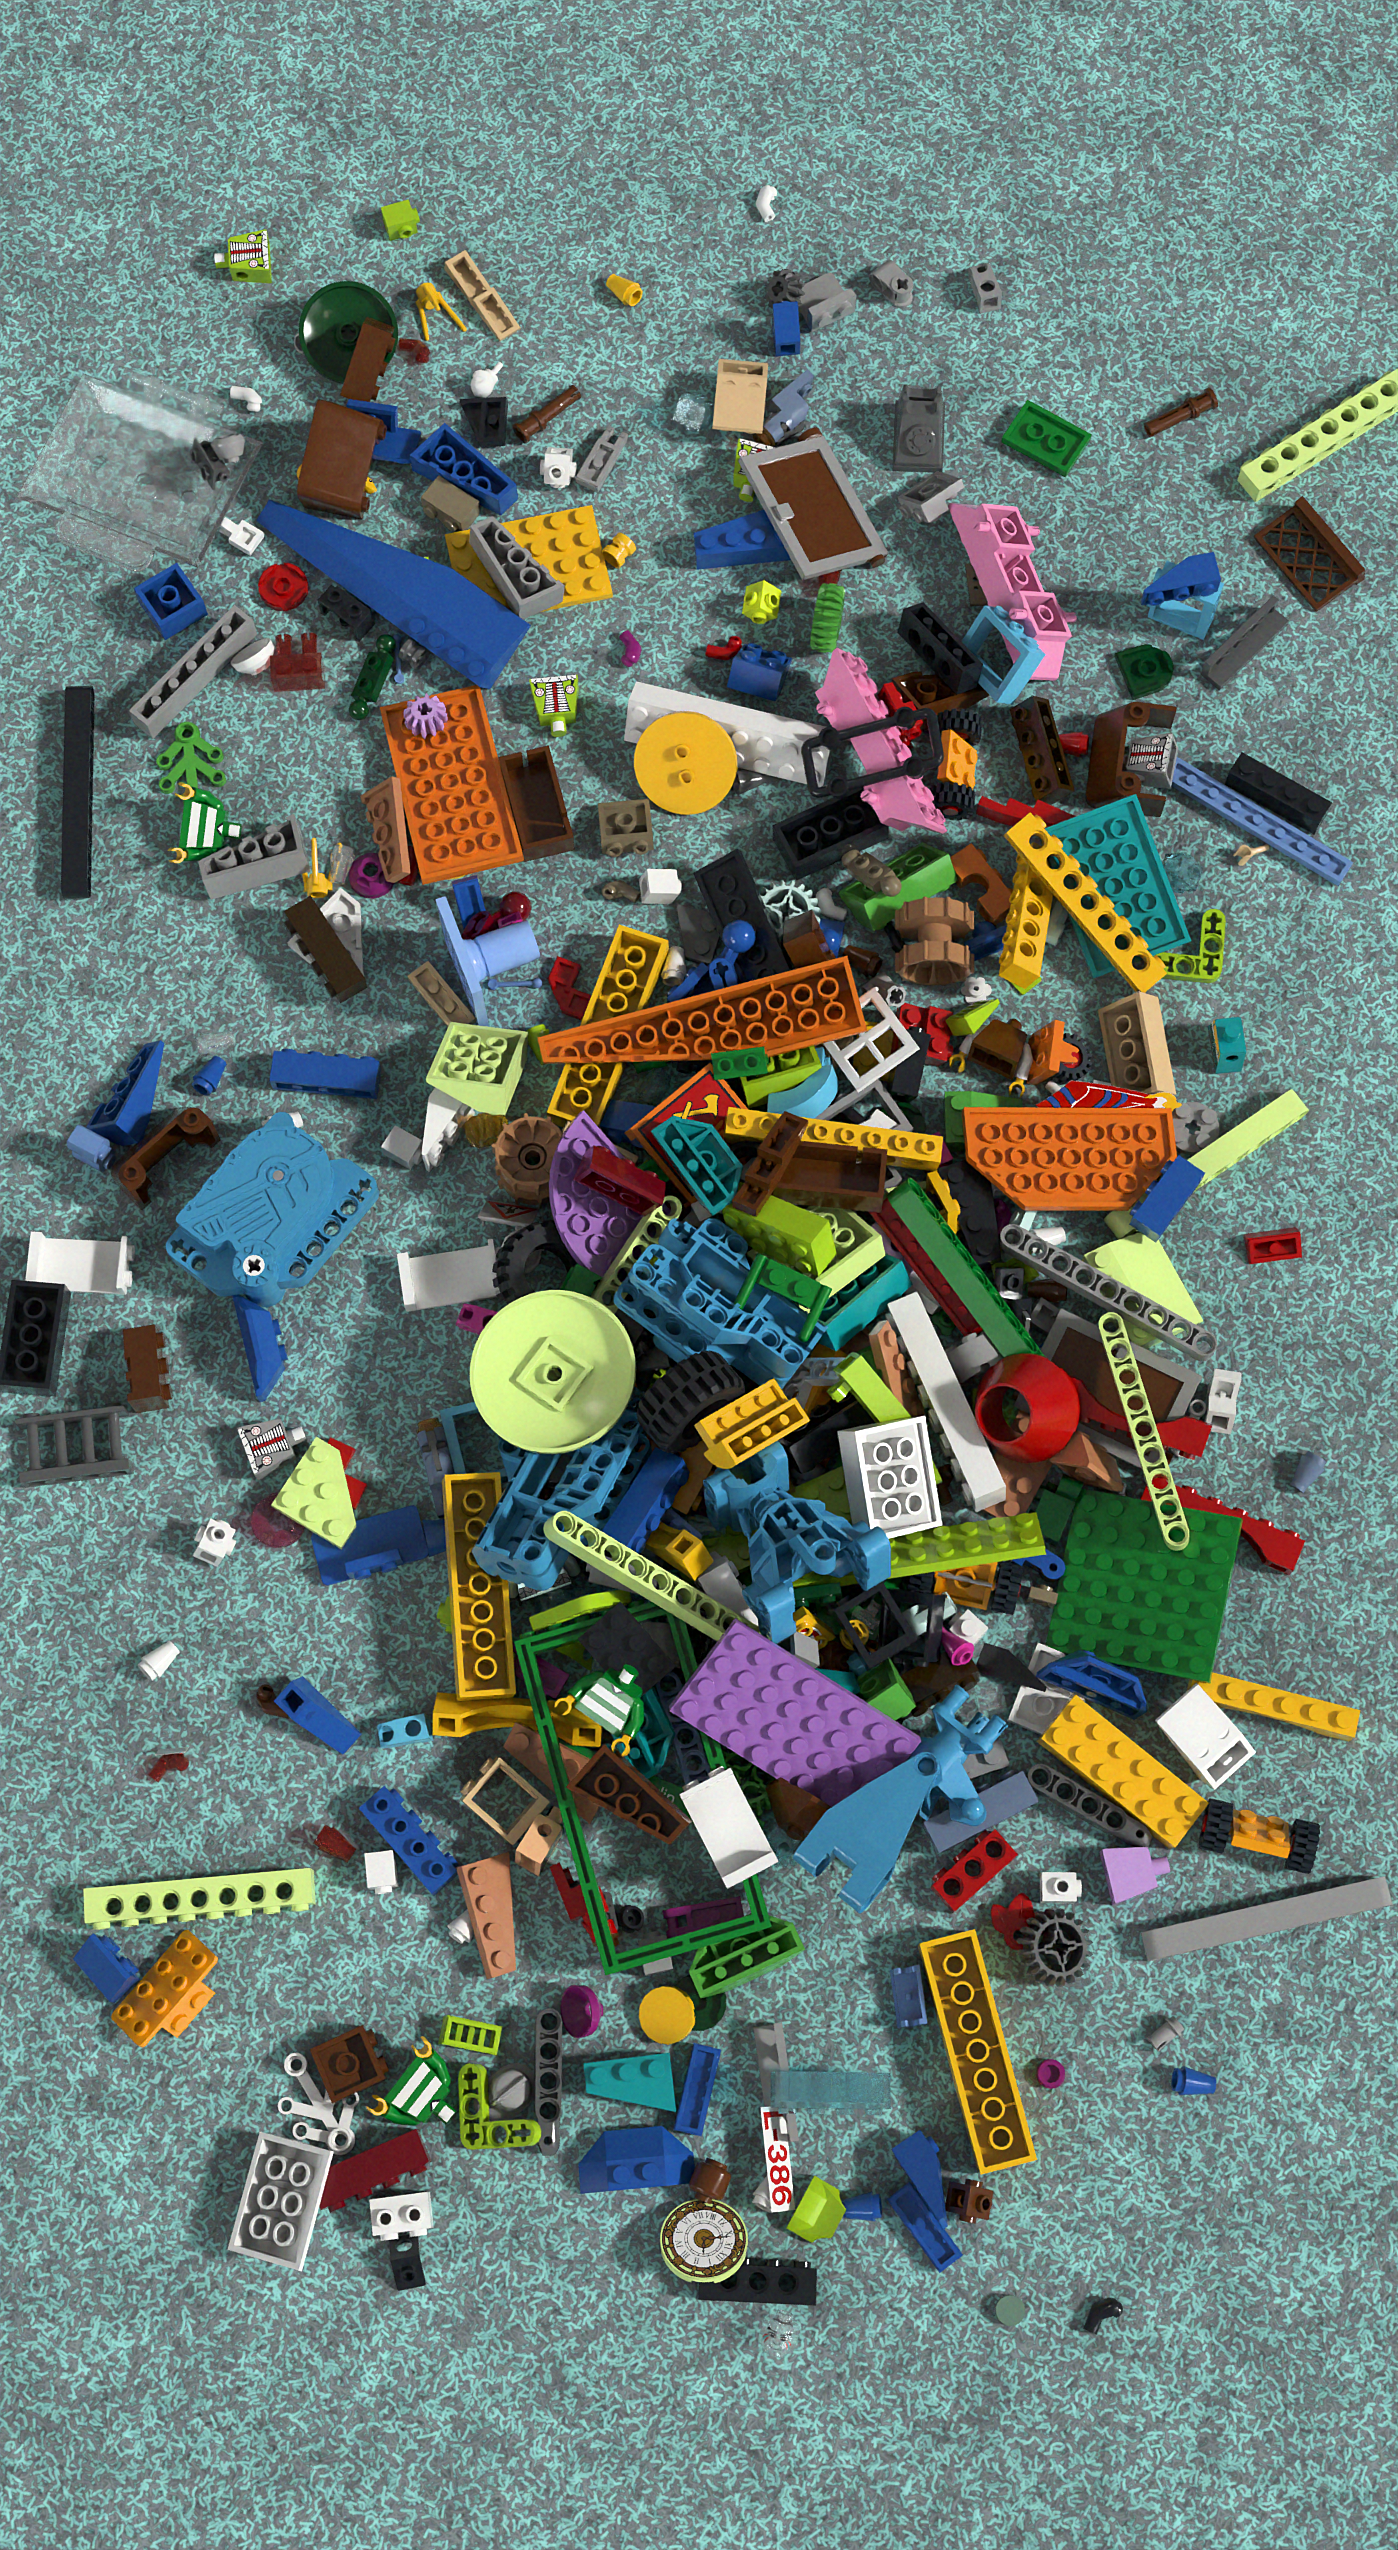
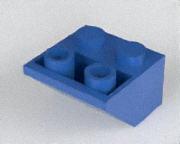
M744 644L733 658L727 687L776 701L781 694L793 658L787 657L786 653L774 650L770 652L764 650L758 644Z
M93 1933L80 1948L73 1960L109 2002L115 2003L140 1980L136 1975L139 1969L129 1958L121 1957L117 1953L121 1948L110 1936L107 1937L105 1934L100 1936Z

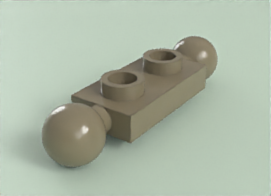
M851 850L841 858L842 864L847 868L850 875L875 893L881 890L884 895L894 897L900 893L902 884L893 870L869 853L865 852L861 855L858 850Z

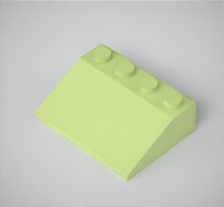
M450 1022L428 1072L426 1082L478 1112H485L491 1115H506L527 1061L528 1032Z
M809 1206L805 1210L829 1220L837 1254L819 1277L811 1273H803L797 1267L788 1263H781L766 1253H759L832 1288L829 1298L885 1256L881 1235L850 1209ZM753 1248L746 1253L752 1263L758 1253ZM796 1304L804 1311H807L809 1314L810 1309H807L801 1305Z
M1139 1232L1107 1243L1084 1254L1082 1261L1196 1325L1203 1322L1159 1240L1155 1243ZM1105 1287L1100 1290L1101 1295L1106 1298L1115 1295L1111 1288ZM1134 1301L1124 1303L1125 1308L1129 1311L1138 1309V1305ZM1152 1314L1148 1317L1149 1322L1154 1325L1162 1323V1318L1157 1314ZM1122 1319L1130 1342L1145 1349L1162 1342V1340ZM1113 1322V1324L1115 1325L1116 1329L1118 1330V1328H1119L1118 1324H1116V1323ZM1175 1328L1172 1330V1333L1175 1336L1185 1330Z

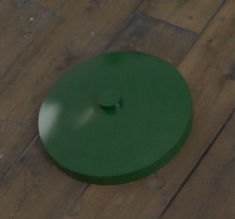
M354 281L334 282L319 289L307 301L299 321L300 346L309 364L325 378L344 384L363 322L366 317L395 327L392 337L396 340L392 352H387L384 359L389 365L397 347L398 325L395 314L387 300L375 289Z

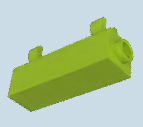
M852 1352L833 1369L840 1378L839 1382L832 1385L826 1391L833 1400L841 1401L850 1391L876 1423L911 1418V1415L860 1354Z

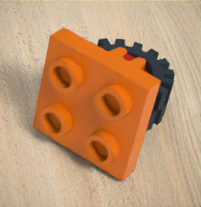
M1059 1020L1050 1022L1033 1033L1029 1038L1028 1044L1031 1047L1033 1062L1026 1084L1038 1085L1053 1076L1051 1080L1054 1082L1060 1080L1059 1084L1080 1079L1089 1072L1090 1069L1088 1068L1092 1066V1061H1089L1093 1057L1092 1053H1087L1090 1046L1083 1045L1085 1041L1083 1038L1077 1040V1034H1072L1071 1036L1070 1033L1063 1034L1065 1022Z

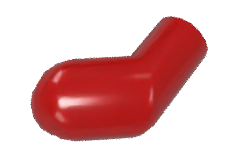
M732 636L723 647L708 644L705 656L728 661L736 656L742 648V640L738 636Z

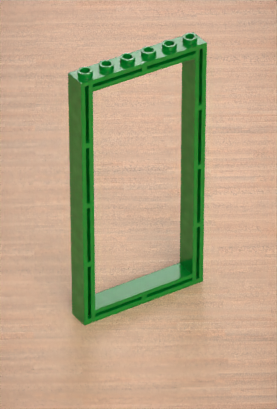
M638 1600L627 1604V1610L639 1624L668 1617L687 1683L698 1666L685 1622L653 1602L645 1604L644 1600ZM613 1608L601 1611V1616L590 1619L589 1615L573 1620V1625L563 1627L562 1623L546 1627L547 1632L536 1635L535 1631L519 1635L520 1640L514 1641L605 1976L772 1927L758 1876L755 1874L743 1880L752 1915L617 1954L573 1791L566 1788L570 1780L535 1654L580 1642L578 1638ZM700 1731L711 1771L721 1766L727 1770L720 1743Z

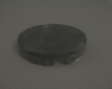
M476 1735L468 1738L455 1753L454 1769L456 1776L465 1786L470 1779L475 1782L481 1775L479 1769L488 1758L494 1760L497 1756L509 1765L510 1760L507 1750L500 1741L491 1736ZM498 1768L479 1791L484 1792L496 1788L504 1781L507 1775Z

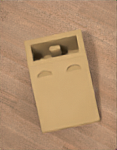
M719 359L712 429L762 434L768 363Z

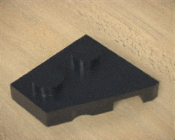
M507 398L460 399V404L480 447L505 446L508 414Z

